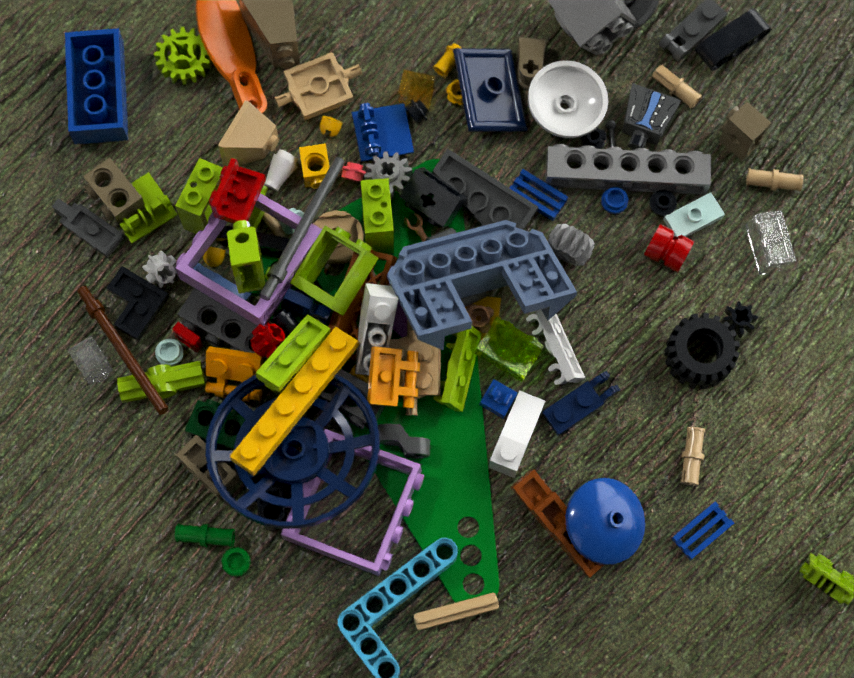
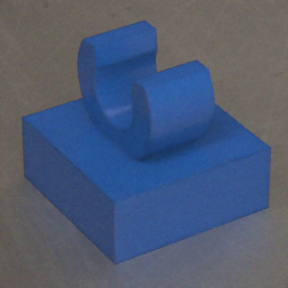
M493 379L479 405L503 419L518 393Z

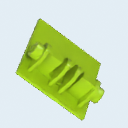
M149 172L131 183L142 197L145 209L142 211L137 209L138 214L128 219L124 217L123 222L119 224L131 244L178 215L171 205L170 199L167 195H164ZM120 200L114 206L122 207L127 201Z
M810 553L809 564L805 562L799 570L803 574L802 577L815 585L819 578L824 575L819 581L817 588L820 589L826 580L830 579L831 581L825 588L824 593L827 594L836 584L829 596L840 604L844 602L849 605L854 598V576L844 570L842 573L831 567L833 563L825 556L818 554L816 557Z

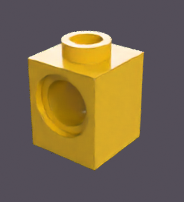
M326 143L299 147L305 187L318 189L330 168ZM313 165L322 166V169L316 172L311 171L309 168Z

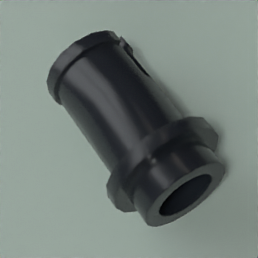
M283 307L274 315L272 320L289 335L299 322L291 315L292 311L290 309L286 310Z

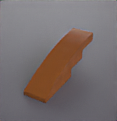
M535 469L528 471L510 487L548 534L587 577L590 578L604 566L586 559L573 546L566 529L567 506L556 492L550 490Z

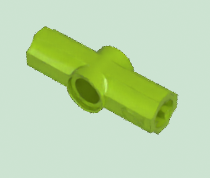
M201 361L177 366L168 364L156 365L148 368L147 372H145L162 399L174 396L177 391L206 386ZM133 375L117 378V386L122 403L147 398Z

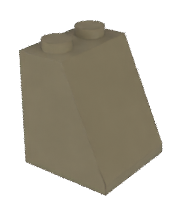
M239 0L245 23L273 67L288 69L294 67V65H300L293 0Z

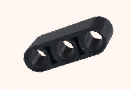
M753 8L704 39L695 48V52L707 67L714 71L761 41L770 33L771 27L759 12Z

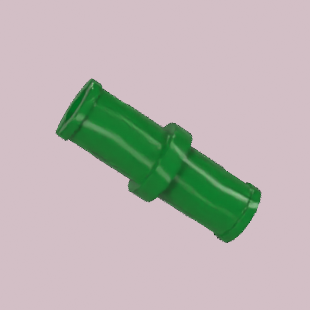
M178 523L175 528L174 537L175 542L199 543L201 547H207L208 544L233 547L235 529L210 527L209 524L193 526Z

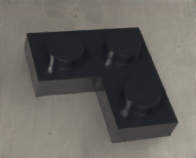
M121 266L107 286L108 292L128 303L114 323L115 328L139 342L169 298V294Z

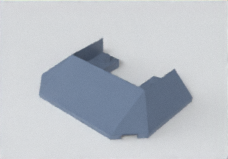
M508 220L405 246L399 253L397 262L387 273V278L417 339L441 350H444L445 336L472 328V320L460 298L509 286L524 314L541 309L548 321L577 295L576 289L543 233L531 229L530 232L516 227V223Z

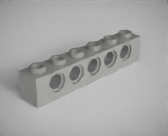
M556 144L553 147L548 146L545 183L552 187L607 190L612 187H618L624 191L656 192L667 190L671 193L706 195L711 185V154H703L701 151L676 153V151L670 149L662 150L661 152H653L645 148L622 150L620 147L596 149L590 145L573 148L565 144ZM575 162L580 168L572 169L567 164ZM597 163L604 164L607 169L599 170L594 165ZM630 165L634 170L628 172L621 166ZM656 166L661 172L654 173L648 167ZM675 168H684L687 174H680Z

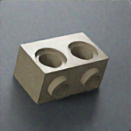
M108 158L83 176L87 184L84 187L85 191L93 201L98 199L103 206L100 210L109 221L114 219L119 225L123 222L124 217L128 219L138 214L137 209L141 211L145 209L142 197L111 158ZM102 181H110L109 185L105 187H99V184ZM120 200L127 201L122 207L114 206Z
M195 435L176 456L180 463L220 501L222 497L215 488L207 467L206 443ZM217 462L218 472L229 492L240 479L237 473L225 462Z

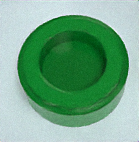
M233 547L223 554L221 564L229 576L241 577L249 571L251 558L244 549Z

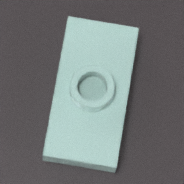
M710 192L666 215L663 220L668 228L674 230L676 237L679 235L688 237L722 219L725 214Z

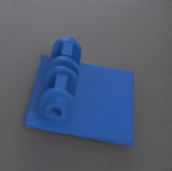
M363 103L359 106L360 109L358 111L352 112L361 162L373 160L374 155L381 159L383 158L384 151L388 153L389 157H393L396 152L399 155L414 153L404 103L373 108L370 107L369 103Z

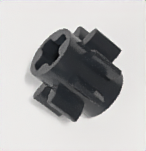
M738 301L734 309L727 306L725 313L728 316L724 317L721 323L724 324L727 321L730 324L728 330H735L738 337L741 338L745 330L752 333L755 328L751 323H754L758 316L752 315V305L748 307L742 306L741 302ZM739 316L743 318L740 323L735 320Z

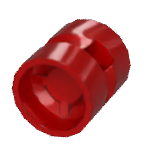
M660 224L644 256L656 262L663 260L665 267L678 273L695 241L683 235L676 237L674 230Z

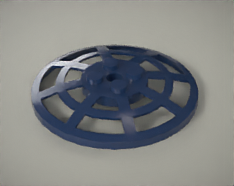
M336 374L329 383L339 389L330 403L319 398L314 401L311 406L321 409L323 412L315 422L301 417L264 463L263 467L267 474L257 484L251 480L246 470L235 464L241 481L249 490L236 501L224 486L218 472L217 462H232L230 455L233 453V451L217 450V441L221 427L232 409L245 419L236 437L235 450L250 432L251 428L255 426L277 399L270 400L253 411L242 399L247 394L265 385V383L254 375L239 384L218 407L211 420L206 437L205 454L208 471L215 488L223 500L234 511L248 520L263 526L279 529H300L315 526L347 510L369 485L375 473L380 454V435L377 420L363 394L348 380ZM294 375V376L290 379V381L284 386V389H285L286 386L291 382V380L295 377V375ZM348 396L364 414L370 434L353 438L348 421L339 411ZM332 418L340 426L345 440L328 443L323 429ZM292 445L302 447L301 453L297 456L288 455L286 453L287 449ZM371 446V458L367 472L358 488H355L344 481L352 467L355 449ZM346 451L344 464L337 476L325 468L329 454ZM315 477L328 484L326 488L308 497L303 495V483L309 482ZM276 481L291 485L292 499L279 498L266 493V491ZM335 490L348 497L343 504L330 512L304 520V506L323 500ZM258 498L275 506L292 507V521L281 522L266 519L253 514L247 508Z

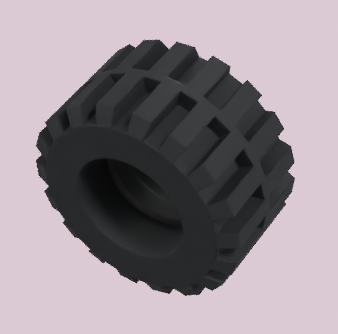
M696 313L691 315L689 319L685 317L672 331L666 343L667 347L665 348L664 356H667L665 362L667 367H672L671 375L673 377L676 375L680 377L678 382L681 384L687 381L690 383L689 387L694 389L697 385H700L701 389H707L709 385L714 387L720 381H723L736 365L735 362L738 360L740 353L737 352L740 347L739 341L734 340L737 334L735 330H728L730 324L727 321L724 324L719 322L721 317L715 315L711 319L709 318V313H703L701 317H698ZM694 339L707 341L716 352V361L707 364L697 362L690 356L687 350V342Z

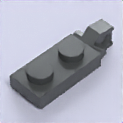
M58 198L52 206L54 212L62 217L59 222L65 229L106 258H109L125 238L124 234L82 204L74 203L70 207Z

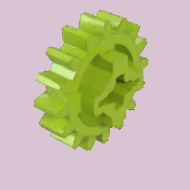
M181 27L180 33H176L174 29H171L170 37L162 35L164 43H156L157 52H154V57L157 61V69L162 70L164 78L170 76L172 83L181 79L183 85H186L189 78L195 83L197 82L196 75L199 74L205 77L204 68L211 69L209 61L211 59L206 52L200 34L196 36L194 28L189 33L185 31L184 27ZM200 50L201 56L198 61L196 57L199 55L198 51ZM168 51H170L171 54L168 56L169 60L166 61Z

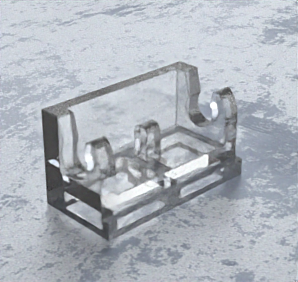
M782 210L757 213L745 225L759 275L767 274L777 268L778 272L782 271L790 264L796 262Z

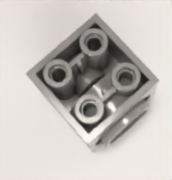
M548 0L555 10L556 20L568 36L576 41L581 48L595 55L608 51L612 47V42L619 37L622 38L628 35L633 30V26L638 23L623 0Z

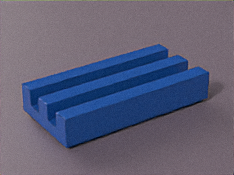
M524 169L515 179L513 185L510 186V189L538 206L537 212L554 221L568 200V196ZM528 183H530V184H532L533 186L537 187L538 189H540L541 191L545 192V193L548 194L549 196L553 197V198L556 199L557 201H555V200H553L552 198L548 197L547 195H545L544 193L540 192V191L537 190L536 188L532 187V186L529 185ZM521 187L537 199L542 200L546 204L553 207L554 210L552 211L548 209L547 207L532 199L528 195L524 194L517 188Z
M716 501L671 538L689 560H692L734 524L726 516L727 514L718 507L719 505ZM711 512L716 514L712 520L684 543L681 541L680 538ZM721 520L724 523L723 526L692 552L688 549L692 543L718 521Z

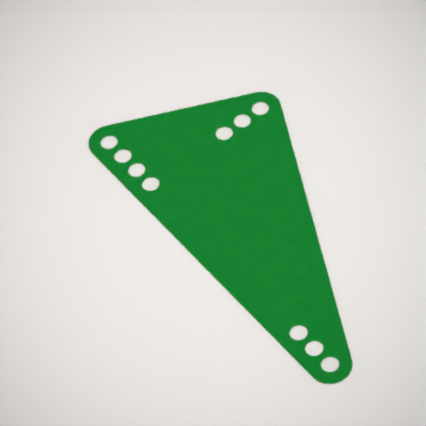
M440 159L427 160L412 168V173L415 169L422 167L433 173V169ZM396 191L394 192V198L391 199L394 253L389 255L395 256L398 260L399 253L403 247L422 242L415 230L405 225L404 218L408 219L410 225H415L417 217L413 212L420 215L423 219L422 228L427 237H431V229L434 225L426 220L427 216L422 212H415L405 206V200L400 198V194ZM428 195L433 200L434 195ZM361 197L338 211H345L360 222L364 233L363 242L366 243ZM463 206L451 225H448L456 233L465 231ZM261 255L264 275L268 267H271L279 258ZM377 260L374 267L376 275L384 270L386 261ZM350 262L344 263V270L341 274L336 276L327 274L334 288H339L343 283ZM332 314L329 315L325 324L327 327L329 326ZM358 315V318H357V321H356L358 328H359L360 315ZM392 329L391 339L402 338ZM452 334L445 336L444 350H441L440 381L446 382L447 364L451 358L452 350L446 347L447 343H455L457 339ZM476 356L463 412L453 411L446 405L438 403L433 399L434 396H425L417 399L418 415L408 416L406 415V408H403V397L398 396V406H386L377 420V425L400 424L409 437L430 439L429 458H406L398 446L380 444V450L421 464V474L424 475V479L419 491L414 489L410 499L414 501L413 508L409 517L404 516L403 520L422 550H425L440 538H448L455 542L458 551L456 562L438 576L455 603L490 593H495L497 596L500 586L483 409L479 405L482 398L478 357ZM347 360L341 369L349 373L356 362ZM328 384L324 391L332 393L336 390V387ZM440 388V396L443 395L444 389ZM350 397L347 399L346 404L348 406H357ZM343 414L352 430L353 438L370 434L369 428L364 427V429H360L349 422L350 418ZM377 463L375 474L397 507L409 475ZM472 517L478 522L479 530L475 536L466 538L459 533L458 523L462 518ZM474 545L481 551L482 557L477 565L467 566L462 562L460 553L465 546ZM442 546L438 548L436 554L440 559L447 560L453 555V552L449 547ZM469 574H478L484 580V589L477 595L468 594L463 588V580Z

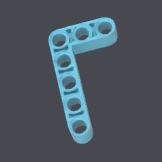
M440 538L339 615L338 627L374 678H381L378 670L384 663H390L395 668V673L391 678H399L400 668L395 658L372 629V626L456 562L457 546L451 539ZM447 546L452 550L453 555L447 560H442L436 554L438 548ZM423 563L429 567L430 572L427 576L420 578L414 574L413 569L417 564ZM393 582H404L407 586L406 591L401 595H394L390 591ZM371 599H380L383 602L382 610L378 613L369 612L367 610L368 602ZM349 616H355L360 620L359 627L354 631H348L343 626L344 620ZM365 640H374L377 643V650L371 655L362 653V643Z

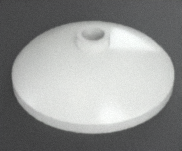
M557 61L543 67L533 78L528 91V105L533 118L544 130L558 137L577 138L592 132L602 122L608 107V94L601 78L588 66L575 61ZM565 103L569 108L563 109L560 104Z

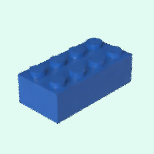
M119 28L65 32L68 132L74 144L128 140L124 42Z

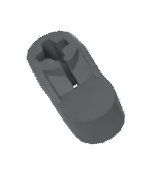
M400 424L378 425L380 444L398 446L406 458L424 459L430 457V439L409 437Z

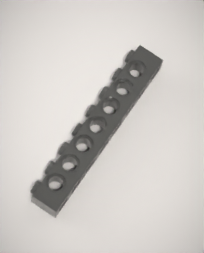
M194 288L177 314L182 324L195 334L198 331L205 335V340L215 347L219 348L220 345H223L231 350L255 353L251 351L250 340L254 337L252 331L257 325ZM207 316H217L215 323L211 325L204 324ZM237 328L241 330L238 337L233 339L227 337L231 329ZM340 369L337 374L353 384L367 400L368 384ZM336 388L332 393L322 391L318 398L330 403L339 389ZM345 401L339 411L350 418L349 422L360 429H364V427L369 428L358 406L350 407ZM370 404L376 420H378L386 406Z

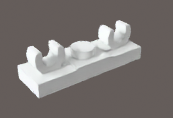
M541 309L536 310V314L529 315L526 318L527 322L532 323L536 320L539 322V327L532 331V334H544L546 338L545 346L548 352L558 361V364H552L548 368L549 372H555L558 369L561 371V377L555 380L554 383L556 385H563L567 382L578 383L586 379L557 314L548 321Z

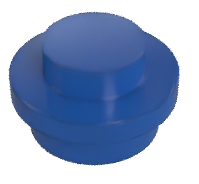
M618 187L607 189L601 198L602 207L611 214L623 212L627 208L629 201L626 192Z

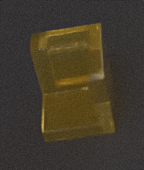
M403 70L398 91V104L404 103L407 106L410 104V100L415 102L420 100L429 110L435 87V76Z

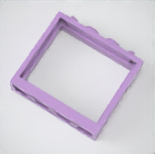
M261 193L255 204V207L293 229H296L302 218ZM212 212L207 226L203 231H199L194 236L190 249L187 253H182L176 262V271L179 279L255 325L262 324L264 326L282 302L288 288H292L293 285L290 281L322 229L314 224L310 225L286 269L288 273L283 282L277 285L269 301L260 298L254 306L193 269L227 224V221L215 218Z
M327 429L324 430L328 443L345 440L343 435ZM371 446L355 449V455L370 460ZM380 450L378 464L405 473L409 477L374 563L300 535L301 528L283 529L281 536L286 541L380 576L382 570L387 571L391 563L393 554L389 552L392 544H398L401 538L403 527H400L402 519L404 516L409 517L413 508L414 501L410 499L414 489L419 491L422 485L424 475L421 474V464ZM329 454V459L325 468L327 467L332 454ZM315 477L311 481L303 483L304 497L316 494L321 482L320 478ZM311 505L304 506V520ZM292 509L286 522L292 521Z

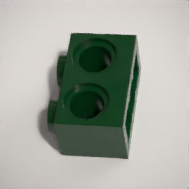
M207 399L206 402L197 400L184 430L189 438L197 435L206 443L209 426L200 425V420L206 415L214 416L220 403ZM234 409L228 414L219 433L217 448L221 450L234 451L237 435L228 436L226 430L231 425L241 427L245 421Z

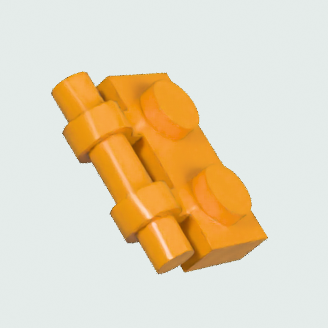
M209 346L206 350V376L217 378V383L207 382L205 392L213 393L216 397L225 398L237 387L228 385V380L241 381L242 383L256 375L257 370L264 364V357L256 353ZM256 389L252 391L242 401H260L262 390Z
M371 347L367 395L369 404L396 407L398 406V396H403V408L414 409L415 398L418 397L416 377L417 372H420L418 351H407L406 361H401L402 349ZM400 370L406 371L404 387L399 386Z

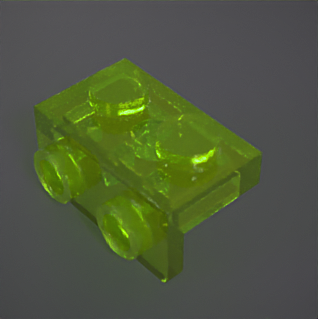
M496 317L490 330L477 347L475 354L523 382L539 358L544 345L534 336L527 335L515 328L509 321Z

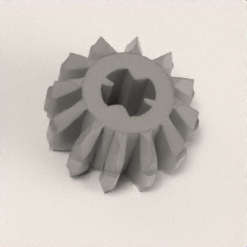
M557 224L548 236V243L560 260L579 266L585 265L592 255L594 241L589 235L576 229L574 226Z

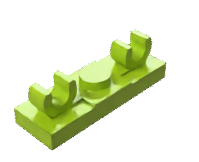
M307 314L257 370L256 378L265 383V386L273 392H280L330 334V328Z
M473 326L471 329L452 334L457 339L455 343H447L446 347L452 350V354L447 364L446 382L440 381V388L444 389L443 395L433 397L438 403L446 405L457 412H463L482 335Z

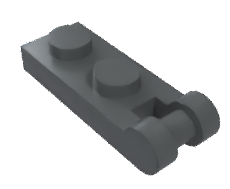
M704 0L676 28L666 34L658 45L663 50L671 52L673 54L672 58L680 62L726 19L728 13L713 0ZM678 40L683 45L679 46L675 41Z

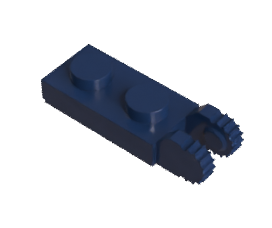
M607 371L596 376L590 382H585L542 412L543 417L557 436H560L601 408L607 400L621 390L618 385L607 389L601 396L596 393L594 388L605 383L610 377Z

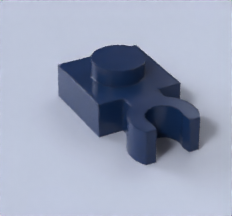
M289 288L281 305V308L290 309L292 313L304 318L308 314L324 325L331 312L330 308L313 303L314 299H311L307 293Z

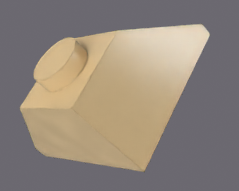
M245 100L218 144L223 166H228L231 158L237 159L239 165L264 159L269 151L273 152L279 142L277 127L255 106Z

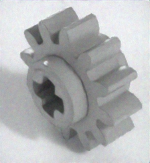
M386 151L383 153V159H379V157L374 155V165L366 164L367 173L364 174L365 180L389 178L390 198L393 199L394 192L397 191L401 194L403 186H406L413 174L412 168L408 167L407 158L399 160L398 152L392 158H389Z

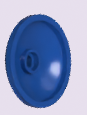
M598 478L582 484L571 496L566 510V529L573 546L583 557L597 564L610 565L625 561L637 551L644 537L645 516L638 497L628 486L615 479ZM613 515L617 517L616 524L613 521Z

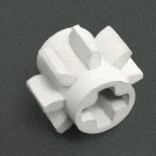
M160 251L158 255H148L147 265L142 267L149 273L145 278L150 283L155 281L160 288L165 283L170 282L173 284L175 273H177L176 267L173 265L177 260L172 255L167 257L163 251Z

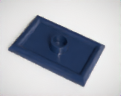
M454 48L453 54L468 131H528L512 50Z

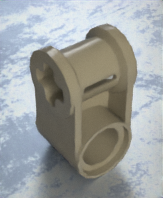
M519 37L517 79L519 86L525 90H529L533 78L543 68L546 39Z

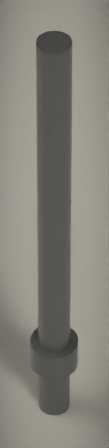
M335 157L278 262L270 268L267 274L268 280L259 294L262 299L269 301L277 285L285 279L288 273L286 271L288 265L345 164L342 158Z

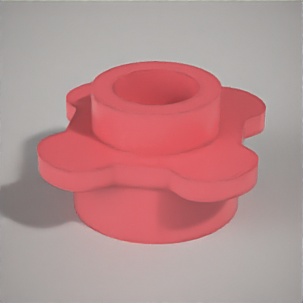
M347 162V166H343L341 169L343 170L341 178L361 182L364 174L367 172L362 170L363 165Z

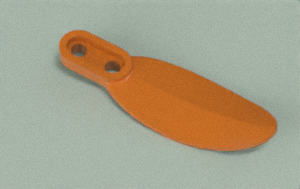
M196 0V19L201 40L217 70L230 83L239 109L246 100L263 114L267 109V100L255 73V52L237 1Z

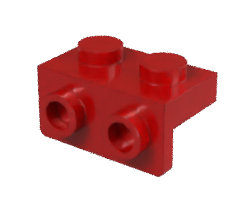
M231 158L228 166L225 165L221 171L218 189L213 190L209 199V205L214 217L233 224L240 220L248 221L266 181L265 174L240 167L238 160Z

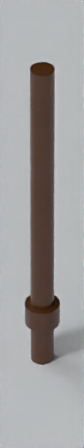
M87 286L80 287L77 293L85 303V310L89 316L97 321L159 415L165 414L169 408L106 316L105 308L100 300L93 297Z

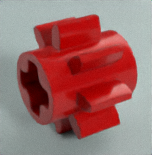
M267 322L264 326L259 324L252 331L254 337L250 341L252 349L257 355L269 358L285 340V333L278 325Z

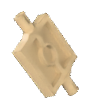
M333 52L283 71L289 85V92L274 98L278 108L294 102L305 121L353 102L354 98L348 86V80L362 75V70L359 64L344 70L337 63Z
M407 320V336L400 339H390L389 348L402 349L401 361H406L407 351H418V363H420V372H417L416 377L418 397L415 398L414 409L406 408V415L417 416V399L425 396H440L441 349L418 340ZM400 370V387H404L406 371Z

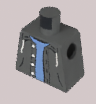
M633 83L628 96L622 128L624 134L631 136L628 147L632 150L645 148L646 142L657 145L676 115L681 100Z

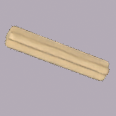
M490 593L414 614L416 628L423 630L497 610L499 603L496 594Z

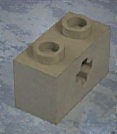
M748 102L741 108L735 106L726 116L727 121L721 127L723 132L719 139L742 162L761 144L771 125V122Z

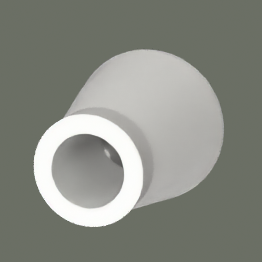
M279 149L277 154H273L264 185L278 192L282 184L297 168L296 163L298 159L292 154Z

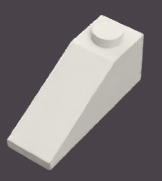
M519 390L488 468L515 478L545 400Z

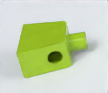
M237 221L233 224V230L227 232L231 267L238 293L262 290L266 281L256 228L250 227L248 221Z

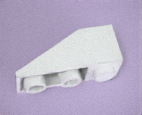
M365 283L360 310L359 347L357 348L355 374L369 375L371 347L389 348L398 297L392 286Z

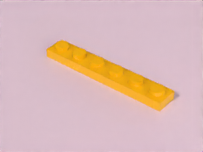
M335 326L230 455L231 461L255 476L359 347L358 340Z

